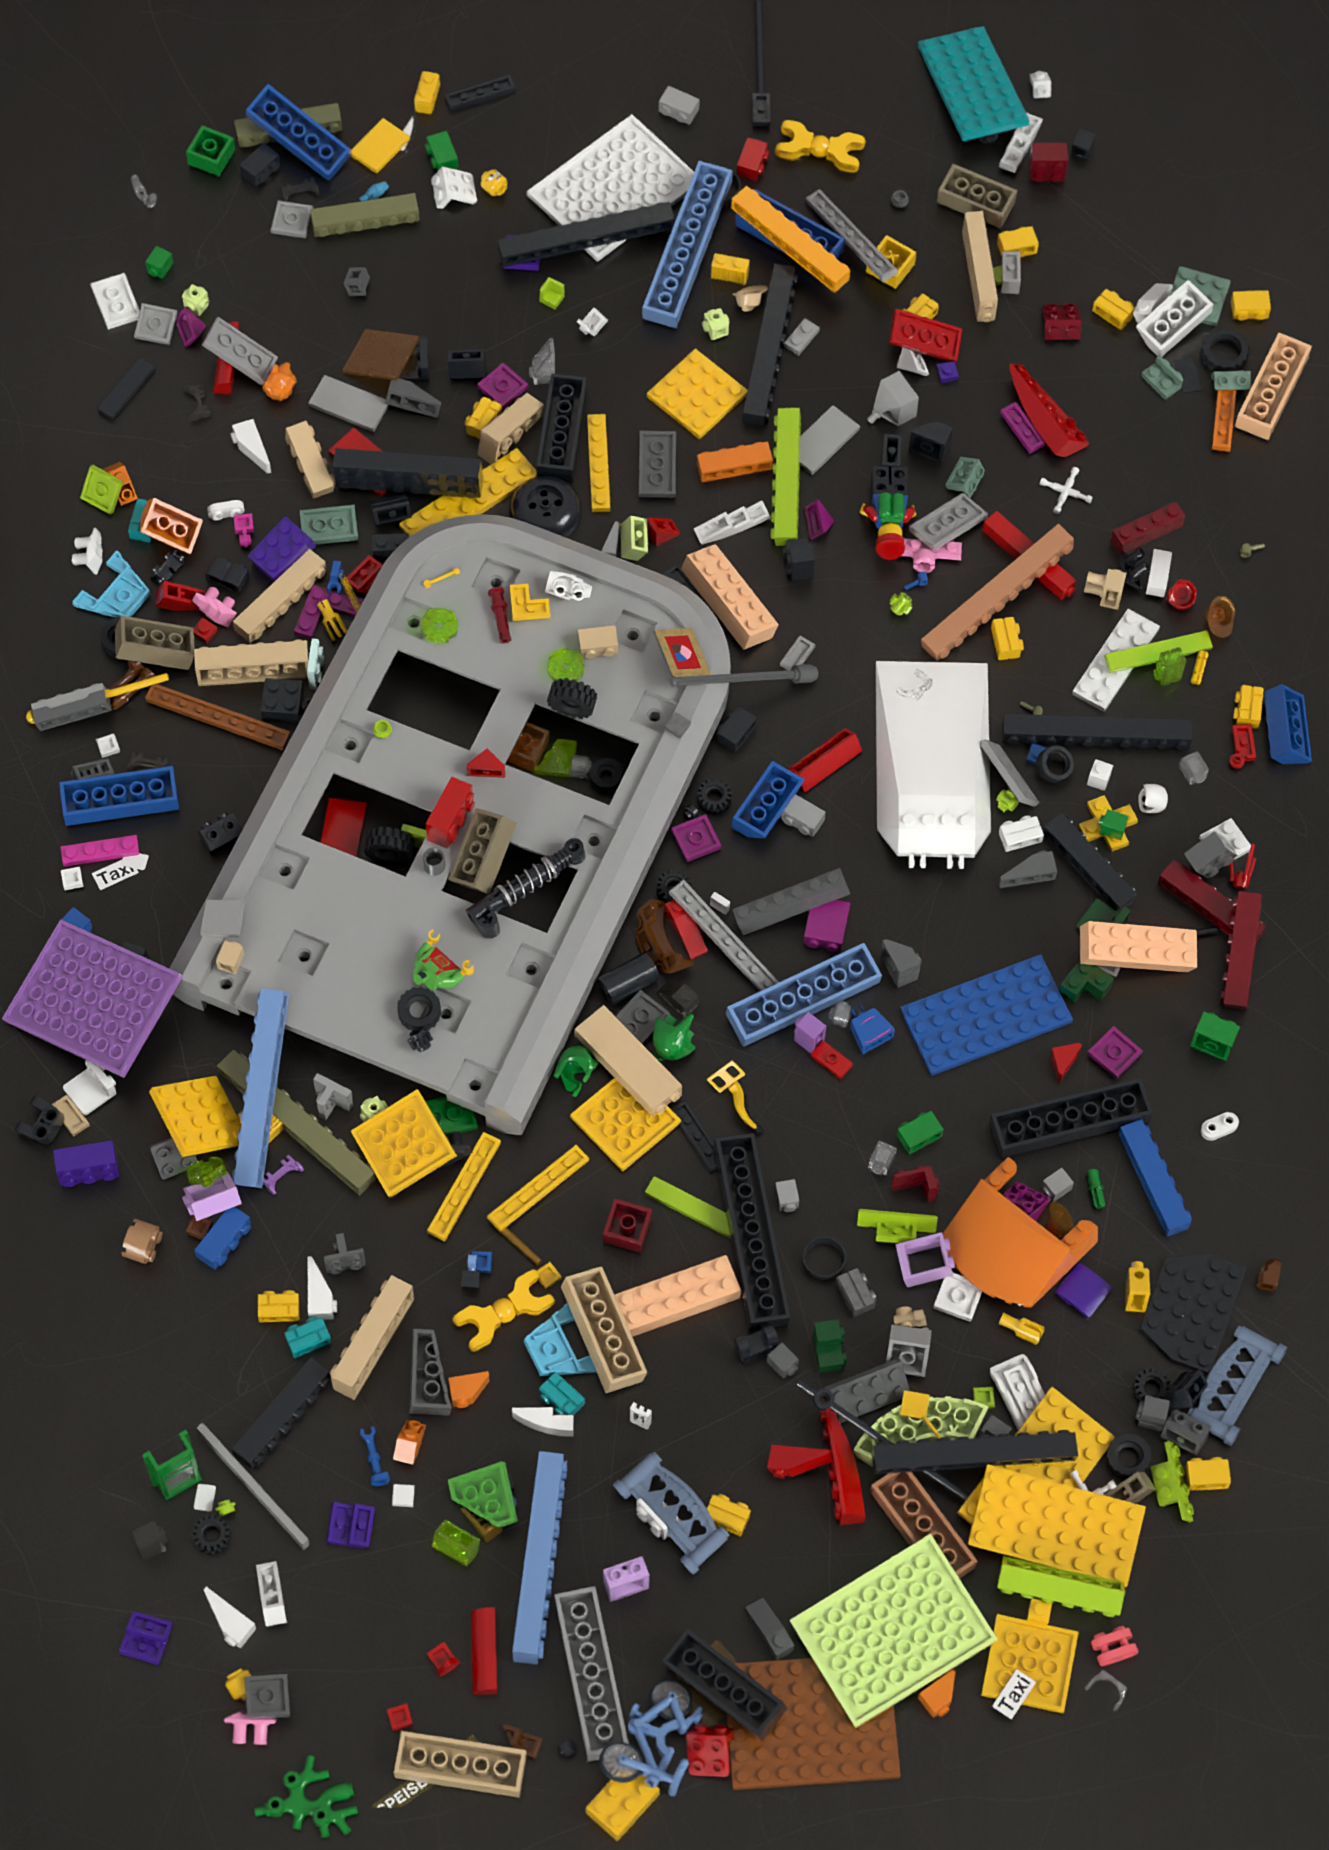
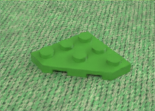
M501 1461L448 1479L451 1498L455 1502L465 1506L496 1527H503L518 1522L505 1462Z

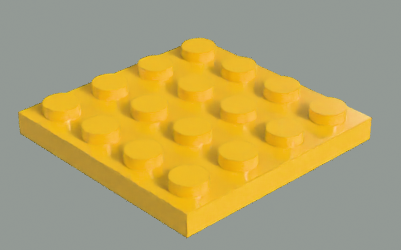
M695 349L647 392V398L698 439H701L747 396L748 390Z
M217 1076L152 1087L149 1091L182 1157L239 1146L238 1132L241 1130V1125L238 1123L239 1119Z
M615 1078L570 1114V1118L622 1172L681 1122V1119L668 1106L663 1113H657L652 1117Z
M418 1089L351 1130L390 1198L457 1156Z
M997 1614L993 1631L997 1641L991 1644L981 1696L997 1699L1017 1669L1036 1682L1021 1705L1063 1714L1078 1632Z

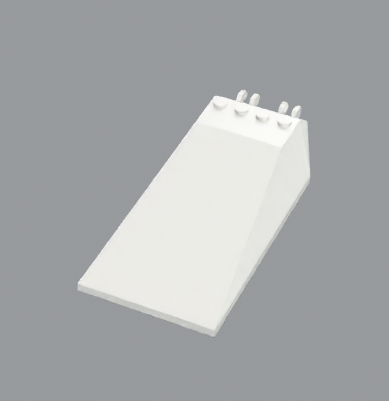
M876 661L877 831L897 856H909V868H913L915 863L914 856L921 858V868L926 866V857H947V869H952V857H959L958 867L959 869H964V857L974 858L991 833L990 760L980 746L983 740L989 741L988 663Z

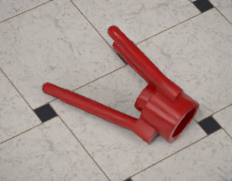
M1251 844L1244 872L1237 871V875H1235L1233 862L1229 864L1230 882H1233V887L1248 889L1256 863V858L1252 859L1255 844Z

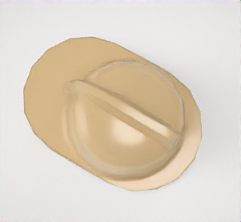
M763 285L751 286L732 293V295H735L737 305L742 307L743 311H751L754 307L759 306L761 294L768 287Z

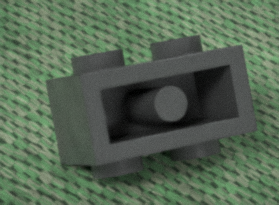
M1173 1410L1164 1425L1160 1437L1197 1456L1207 1440L1211 1427L1188 1416L1184 1412Z

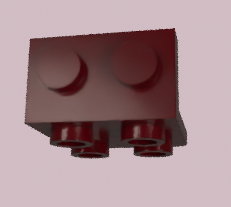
M1049 303L1042 306L1045 320L1044 340L1080 339L1081 317L1077 305L1073 303H1066L1064 305Z
M922 1165L910 1171L900 1170L892 1176V1191L922 1185L927 1203L935 1202L936 1194H938L939 1180L937 1175L934 1176L931 1166L926 1167Z

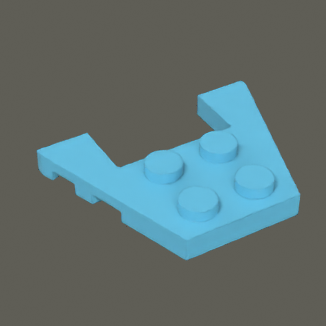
M116 550L106 563L108 567L118 572L119 576L99 599L82 590L72 602L74 607L115 618L120 616L132 617L149 597L150 590Z
M568 1303L524 1338L523 1342L540 1376H552L555 1372L559 1375L597 1373L590 1355L579 1360L576 1359L561 1329L562 1325L575 1321Z

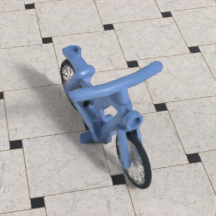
M662 1680L656 1683L650 1691L649 1702L652 1708L646 1713L641 1714L638 1711L640 1705L636 1703L628 1717V1731L635 1735L646 1763H643L640 1752L634 1746L625 1742H613L607 1745L600 1753L599 1763L603 1773L613 1781L626 1783L635 1780L639 1775L647 1776L645 1782L651 1788H655L660 1781L669 1782L668 1793L670 1796H675L689 1762L687 1759H682L674 1775L665 1772L674 1754V1748L665 1745V1736L673 1730H677L679 1734H684L692 1723L697 1725L703 1717L701 1713L703 1708L699 1706L691 1717L685 1719L684 1716L692 1708L690 1691L684 1684L678 1681ZM658 1716L672 1720L665 1723L661 1728L649 1724ZM646 1735L656 1738L658 1753L662 1757L658 1767L645 1739Z

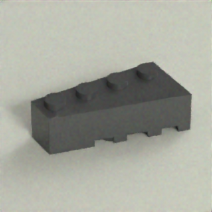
M414 1329L412 1333L409 1414L449 1416L452 1409L434 1330Z

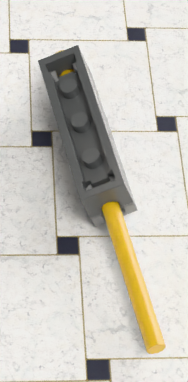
M165 673L111 690L106 689L103 683L93 684L84 689H75L70 693L58 694L53 698L41 699L36 703H32V710L27 712L26 719L29 723L35 724L40 731L95 716L112 711L109 698L168 681L169 677Z

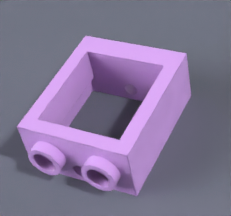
M228 1171L183 1188L185 1196H182L184 1204L190 1216L194 1214L197 1221L242 1204L237 1188Z
M942 1232L896 1244L903 1279L907 1287L953 1276L952 1268H955L953 1257L948 1255V1250H951L948 1238L944 1239ZM941 1246L945 1266L912 1275L908 1254Z
M642 1556L603 1570V1584L610 1602L649 1589V1573Z

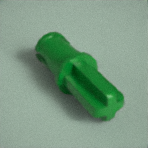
M1098 1169L1088 1170L1086 1172L1089 1183L1088 1192L1091 1193L1094 1208L1105 1207L1102 1191L1104 1187L1100 1182Z

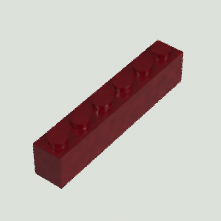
M1173 860L1161 873L1158 884L1227 935L1233 934L1234 927H1231V917L1236 914V908H1233V901L1228 896L1220 894L1213 885L1205 883L1198 874L1190 872L1184 864ZM1259 920L1257 941L1263 935L1266 927L1261 920Z
M1239 891L1238 897L1234 896L1233 908H1236V914L1231 917V927H1234L1233 934H1229L1228 945H1231V952L1226 954L1225 964H1229L1228 972L1224 971L1223 983H1226V989L1221 991L1220 999L1221 1002H1224L1225 1008L1247 1010L1262 903V894Z

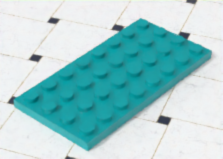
M984 26L918 42V48L963 141L1029 125L1030 120Z

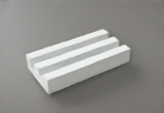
M633 1402L630 1408V1422L648 1429L651 1425L652 1411L648 1409L647 1412H644L643 1406H640L638 1409L637 1404Z

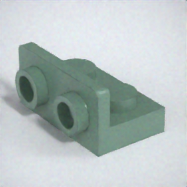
M1160 355L1156 357L1155 363L1141 374L1165 400L1182 387V375L1175 371L1169 362Z
M1250 371L1211 373V381H1214L1215 390L1250 389L1251 373Z
M960 457L945 484L947 489L963 491L965 495L971 498L985 472L980 460Z

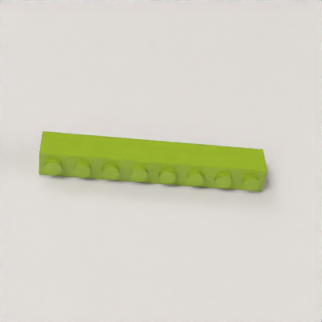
M778 408V415L774 416V425L777 426V431H774V442H777V447L773 448V456L776 458V463H773V474H776V479L772 481L773 491L775 490V496H772V507H775V512L771 513V520L774 523V528H771V539L775 540L776 546H785L786 540L798 539L800 408Z

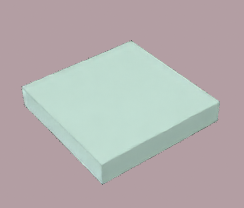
M312 639L307 674L309 689L316 690L318 683L322 681V672L320 671L321 666H324L323 646H320L319 640Z

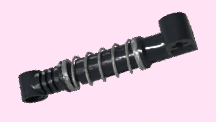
M578 838L567 840L562 850H558V853L555 852L554 855L542 857V865L539 863L536 865L532 864V868L527 871L524 869V873L519 876L515 875L516 878L510 882L506 880L507 884L503 886L498 885L494 888V892L465 910L466 914L479 932L488 939L497 937L500 933V925L495 913L516 904L519 898L524 899L526 893H533L536 887L541 888L545 881L551 882V877L557 878L562 869H566V866L569 867L570 864L582 863L586 858L582 841Z

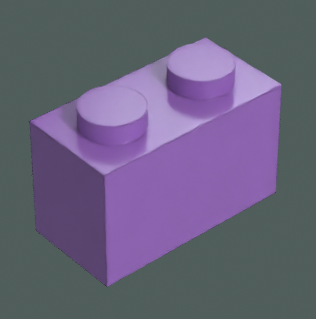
M809 1012L804 1017L800 1016L795 1023L794 1041L809 1053H812L822 1041H825L826 1025Z

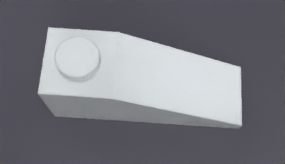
M1156 283L1139 299L1133 313L1138 324L1169 297L1173 288L1172 284Z
M251 419L232 425L233 433L230 434L233 443H237L239 450L267 474L271 473L270 462L254 420Z
M308 1257L309 1319L312 1317H317V1319L322 1317L323 1320L333 1319V1313L337 1312V1300H333L332 1293L313 1258Z
M277 1562L256 1565L266 1627L287 1623Z
M206 1587L204 1589L205 1595L225 1636L224 1640L232 1647L237 1645L241 1648L256 1630L255 1623Z

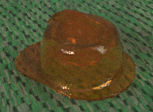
M1218 596L1213 599L1211 605L1207 608L1205 616L1212 633L1217 637L1225 638L1231 634L1235 608L1229 598Z
M1052 1202L1049 1205L1050 1217L1045 1224V1229L1061 1241L1074 1228L1073 1221L1064 1206L1060 1203Z

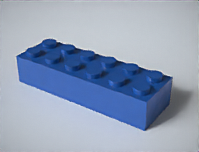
M269 84L265 86L246 109V117L327 181L332 179L351 156V149Z
M755 189L762 199L767 200L777 211H781L789 221H793L800 230L808 233L811 239L820 243L828 253H832L838 259L844 251L845 238ZM736 213V227L785 253Z
M173 766L59 782L63 817L66 826L179 810Z

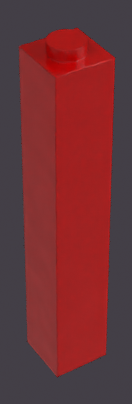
M998 511L984 521L983 532L1015 560L1034 545L1029 538ZM1057 563L1054 566L1050 565L1041 577H1036L1061 600L1066 596L1070 597L1075 591L1076 580Z

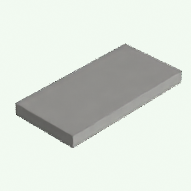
M219 317L215 319L202 343V346L260 385L265 383L278 358Z
M324 375L308 402L312 408L371 432L375 431L389 404H385L386 399Z
M832 405L800 436V466L813 475L860 430V425Z
M961 493L910 525L909 531L934 552L985 520L988 513L967 495Z
M983 740L980 746L1019 802L1033 807L1037 806L1039 801L1000 745Z

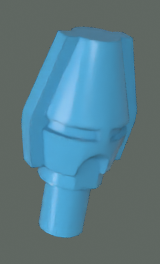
M385 181L373 184L366 191V194L359 197L360 201L377 199L383 195L389 186Z

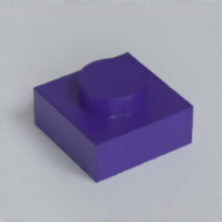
M954 361L937 364L936 368L940 383L958 380L959 376Z

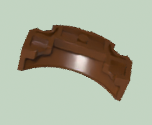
M648 900L638 909L636 915L639 921L638 928L635 929V936L641 953H647L656 968L664 973H674L695 965L694 961L687 960L679 954L669 941L665 928V901Z

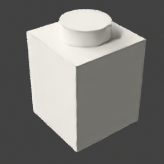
M1095 759L1087 785L1105 791L1113 765Z

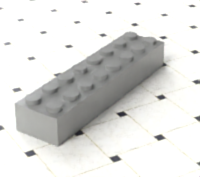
M593 1586L554 1594L588 1762L599 1760L602 1750L613 1742L628 1743L596 1588ZM624 1746L612 1747L606 1752L604 1758L629 1753V1748Z

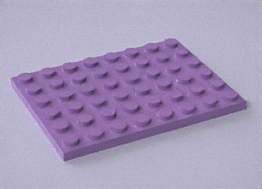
M60 919L2 1020L124 1078L183 976L178 972Z

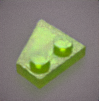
M557 739L552 749L545 754L541 764L535 767V774L571 777L577 742L574 740Z

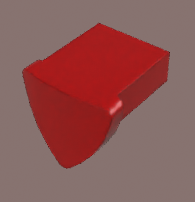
M445 1642L427 1653V1656L438 1670L437 1674L439 1677L452 1671L460 1663Z

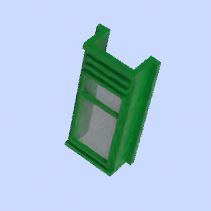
M186 1430L179 1433L184 1452L158 1466L150 1451L142 1455L153 1487L158 1485L166 1500L202 1480Z

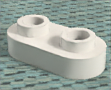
M239 500L215 503L207 508L208 517L213 520L234 517V515H241L245 511L243 502Z
M1226 1112L1203 1123L1201 1134L1210 1141L1228 1135L1237 1129L1239 1124L1238 1117L1231 1112ZM1226 1119H1230L1232 1123H1227ZM1212 1126L1215 1130L1211 1131L1208 1127Z

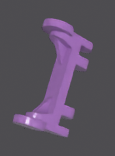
M289 1155L286 1156L289 1162L282 1159L280 1164L283 1167L273 1175L269 1172L265 1173L268 1179L265 1180L263 1178V1184L272 1195L276 1194V1181L285 1173L291 1170L304 1171L300 1163L293 1160Z

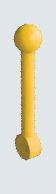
M456 567L453 571L435 579L425 580L424 587L429 588L431 584L453 574L458 575L460 569Z

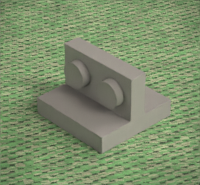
M317 1073L313 1082L315 1094L318 1095L316 1102L319 1117L326 1121L336 1105L350 1112L353 1107L351 1090Z

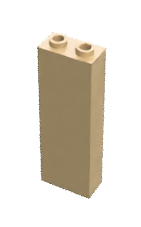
M983 211L965 212L962 234L977 322H989L995 320L998 298Z
M604 1005L575 1028V1037L652 1117L657 1113H663L670 1102H676L681 1097L682 1085Z

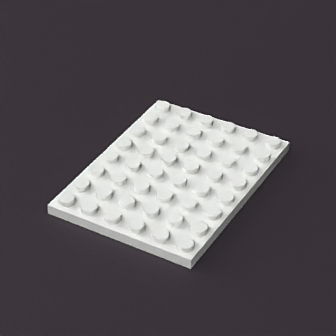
M630 115L529 189L527 196L551 219L562 226L572 222L588 220L589 218L620 213L624 210L656 205L660 202H670L672 207L685 197L694 171L637 118ZM626 240L584 250L598 262Z

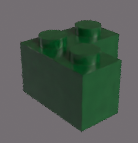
M1079 960L1060 984L1059 992L1061 996L1075 1004L1084 991H1087L1101 1001L1112 988L1114 977L1096 965L1080 964Z
M839 1320L814 1323L813 1341L819 1374L842 1371L844 1363H847L846 1353L841 1350L844 1328L839 1326Z

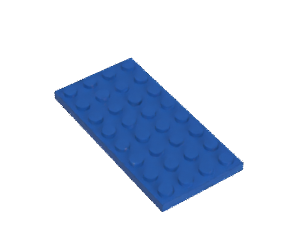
M1041 954L900 1007L902 1016L931 1076L1073 1022V1018Z

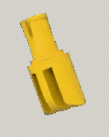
M325 599L322 600L323 604L319 602L317 606L324 617L322 622L333 642L336 638L330 625L339 638L343 636L336 622L340 624L345 634L348 630L340 615L333 612L329 601Z
M1005 1313L1002 1314L999 1325L1015 1331V1336L1033 1344H1038L1045 1329L1042 1325L1024 1317L1019 1320Z

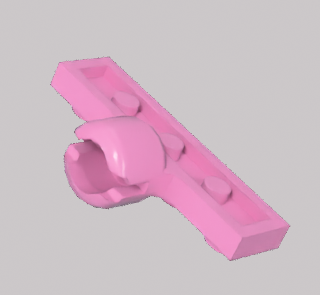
M904 539L906 549L901 556L912 557L913 567L919 573L931 572L935 568L936 559L961 560L962 542H948L933 552L919 539Z

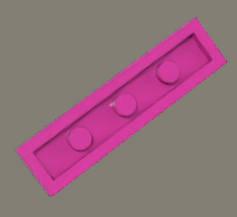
M137 835L61 846L63 866L139 855Z

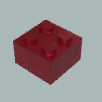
M1032 143L1028 163L1029 181H1065L1068 164L1067 143Z
M614 1198L603 1232V1243L641 1253L652 1220L653 1209Z

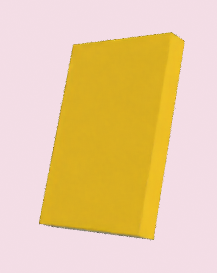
M383 118L351 150V157L377 174L410 140V136Z

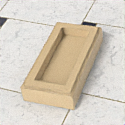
M68 1095L52 1104L64 1114V1125L73 1137L90 1126Z

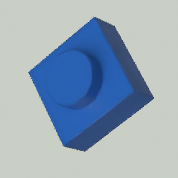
M1032 743L1026 763L1036 765L1038 755L1047 748Z
M472 1251V1255H477L476 1271L491 1273L492 1252Z

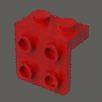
M705 1724L695 1725L686 1734L689 1773L698 1776L727 1777L730 1774L728 1743L734 1737V1728H727L725 1725H717L715 1727H707Z

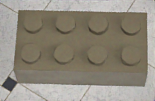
M953 164L938 190L937 202L964 214L965 212L983 211L984 222L1001 229L1016 202L1017 190Z
M120 616L115 628L116 658L189 670L194 659L193 628Z
M476 808L448 880L460 886L489 895L517 822L503 815Z

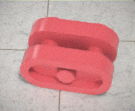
M1120 1626L1113 1629L1112 1633L1105 1634V1632L1094 1636V1640L1091 1641L1094 1651L1101 1650L1102 1652L1097 1657L1100 1666L1130 1658L1139 1652L1135 1643H1128V1640L1133 1637L1130 1628ZM1117 1644L1121 1645V1647L1113 1650L1108 1648Z

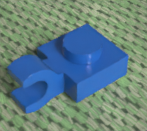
M333 561L330 582L327 585V592L329 594L333 588L337 589V594H341L339 580H342L344 577V570L341 569L340 561Z

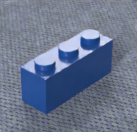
M236 1207L225 1210L194 1250L196 1257L214 1270L218 1266H222L230 1250L233 1251L238 1246L241 1236L249 1232L251 1228L250 1217Z

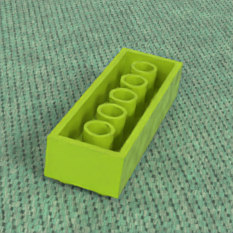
M1004 1555L997 1587L1003 1593L1013 1594V1592L1021 1593L1022 1597L1033 1599L1035 1596L1042 1598L1041 1600L1047 1603L1057 1601L1069 1608L1079 1606L1087 1612L1101 1611L1103 1615L1109 1617L1120 1616L1125 1594L1124 1582L1061 1570Z

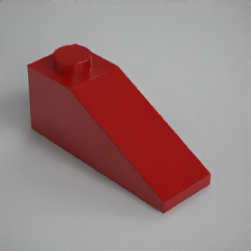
M164 581L156 589L155 607L171 611H201L192 600L196 593L205 595L207 591Z
M675 899L665 903V914L690 960L708 953L696 922Z
M772 1445L767 1468L774 1477H793L833 1462L834 1459L833 1454L829 1450Z

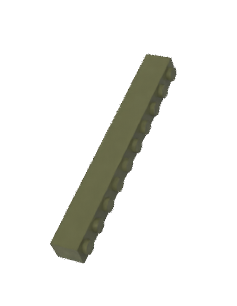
M232 1050L217 1065L218 1072L244 1095V1092L247 1091L246 1074L250 1069V1063L247 1062L248 1059L241 1052L238 1054L235 1050ZM276 1087L273 1115L283 1123V1129L360 1196L376 1180L375 1172L370 1164H365L360 1160L361 1157L354 1150L351 1152L346 1148V1143L340 1138L336 1139L327 1126L322 1127L313 1114L310 1113L308 1115L299 1102H293L290 1099V1095L284 1089L280 1090Z

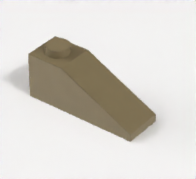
M1138 1471L1120 1483L1116 1488L1104 1494V1496L1135 1504L1156 1489L1147 1474Z

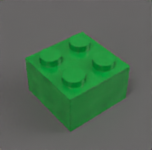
M201 126L186 151L188 164L220 176L235 151L234 138Z
M1203 1012L1190 1046L1227 1061L1240 1026L1236 1025L1233 1021H1225L1218 1018L1214 1013Z

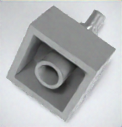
M900 371L881 380L872 414L867 418L870 423H873L877 418L883 417L899 426L916 417L919 397Z
M891 1325L886 1363L899 1358L902 1361L905 1374L925 1377L932 1330H929L927 1327L918 1329Z

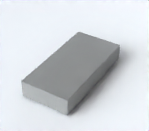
M799 636L780 662V666L786 670H791L793 665L804 664L814 650L815 644Z

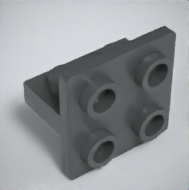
M172 1137L150 1146L152 1158L163 1180L199 1165L196 1155L181 1156Z
M336 1234L337 1242H333L335 1254L324 1256L326 1273L339 1274L343 1270H358L365 1266L363 1249L347 1251L344 1234Z

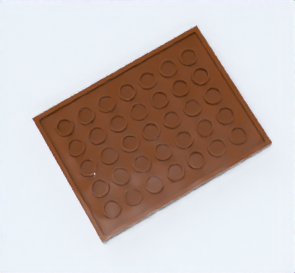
M813 1658L735 1664L783 1701L788 1709L763 1741H760L727 1715L728 1728H734V1737L729 1742L733 1790L897 1779L901 1777L893 1705L855 1728Z

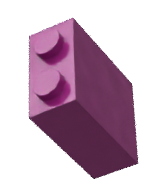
M834 900L810 909L803 944L810 948L820 947L830 952H841L850 903Z

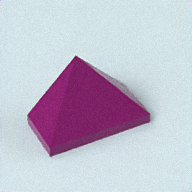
M184 308L176 317L175 322L184 346L188 347L199 337L206 325L188 308Z
M815 500L804 507L809 537L813 540L825 533L833 524L834 519L820 500Z

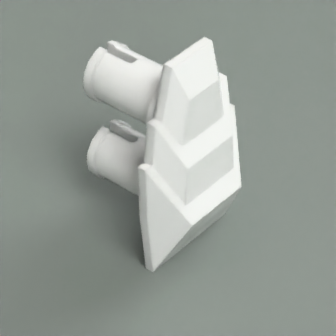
M94 528L90 537L75 538V547L77 549L87 548V552L73 554L72 562L74 565L86 564L97 575L103 560L101 534Z
M550 571L545 593L567 600L575 599L580 601L583 598H590L592 586L583 582V579L577 578L576 575Z

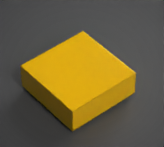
M551 1262L537 1270L539 1274L538 1281L545 1290L562 1279V1276Z

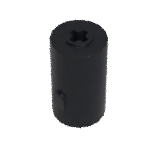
M643 952L597 978V983L607 1002L613 1006L660 979V976L650 956Z

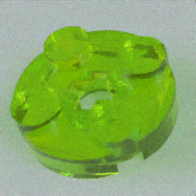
M431 608L422 617L421 632L433 644H445L458 633V619L452 610ZM438 623H442L445 626H442L441 629H437V626L435 625Z
M560 648L550 655L547 663V672L553 681H558L560 678L563 680L569 678V680L575 679L577 682L584 675L585 662L578 651ZM562 664H570L571 666L569 667V669H563Z
M210 1157L207 1162L203 1163V1160H199L189 1166L187 1177L190 1184H202L203 1187H208L214 1183V1180L226 1175L227 1170L222 1158Z

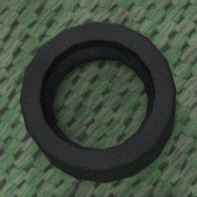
M1056 745L1040 752L1036 760V768L1040 777L1045 781L1057 783L1070 776L1074 768V761L1071 753L1066 748ZM1050 754H1057L1063 761L1064 770L1059 775L1053 774L1047 768L1046 758Z

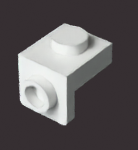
M1037 71L1035 74H1030L1033 97H1050L1051 80L1047 72Z
M595 308L582 321L580 319L577 320L581 325L579 329L586 335L590 333L593 336L608 321Z

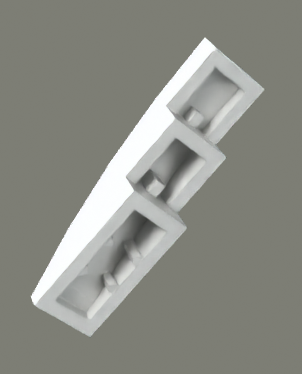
M1028 113L1029 125L1016 129L1014 137L999 164L1000 168L1013 173L1020 166L1043 119Z
M760 501L748 508L743 506L730 514L724 512L694 528V531L701 545L737 534L771 517L763 501Z

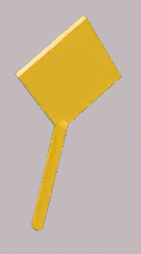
M904 1390L900 1415L923 1419L938 1439L942 1438L926 1417L929 1395Z

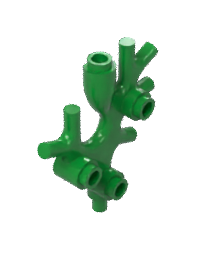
M309 1755L306 1756L305 1765L301 1773L298 1774L297 1772L290 1771L285 1774L283 1781L286 1789L289 1791L288 1797L283 1800L279 1797H272L268 1802L264 1803L265 1806L254 1808L256 1816L267 1814V1817H279L284 1812L292 1813L294 1815L292 1828L296 1830H301L302 1821L305 1816L313 1815L315 1825L320 1828L321 1838L330 1836L328 1825L332 1822L340 1828L344 1836L351 1832V1829L345 1822V1817L358 1814L356 1806L339 1810H332L330 1808L333 1802L350 1799V1796H354L351 1783L347 1784V1782L330 1786L313 1801L305 1798L304 1788L308 1783L330 1778L328 1769L318 1772L313 1770L315 1757ZM291 1778L296 1779L293 1783H290L288 1781ZM273 1804H279L277 1808H272ZM320 1814L325 1815L323 1819L318 1818Z

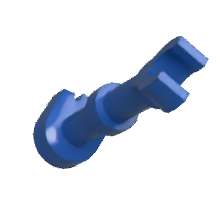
M371 1427L370 1435H365L364 1430L361 1429V1438L366 1441L369 1453L367 1456L368 1462L371 1463L374 1474L370 1478L372 1486L389 1484L388 1472H381L379 1464L380 1455L377 1453L374 1443L376 1436L375 1428Z

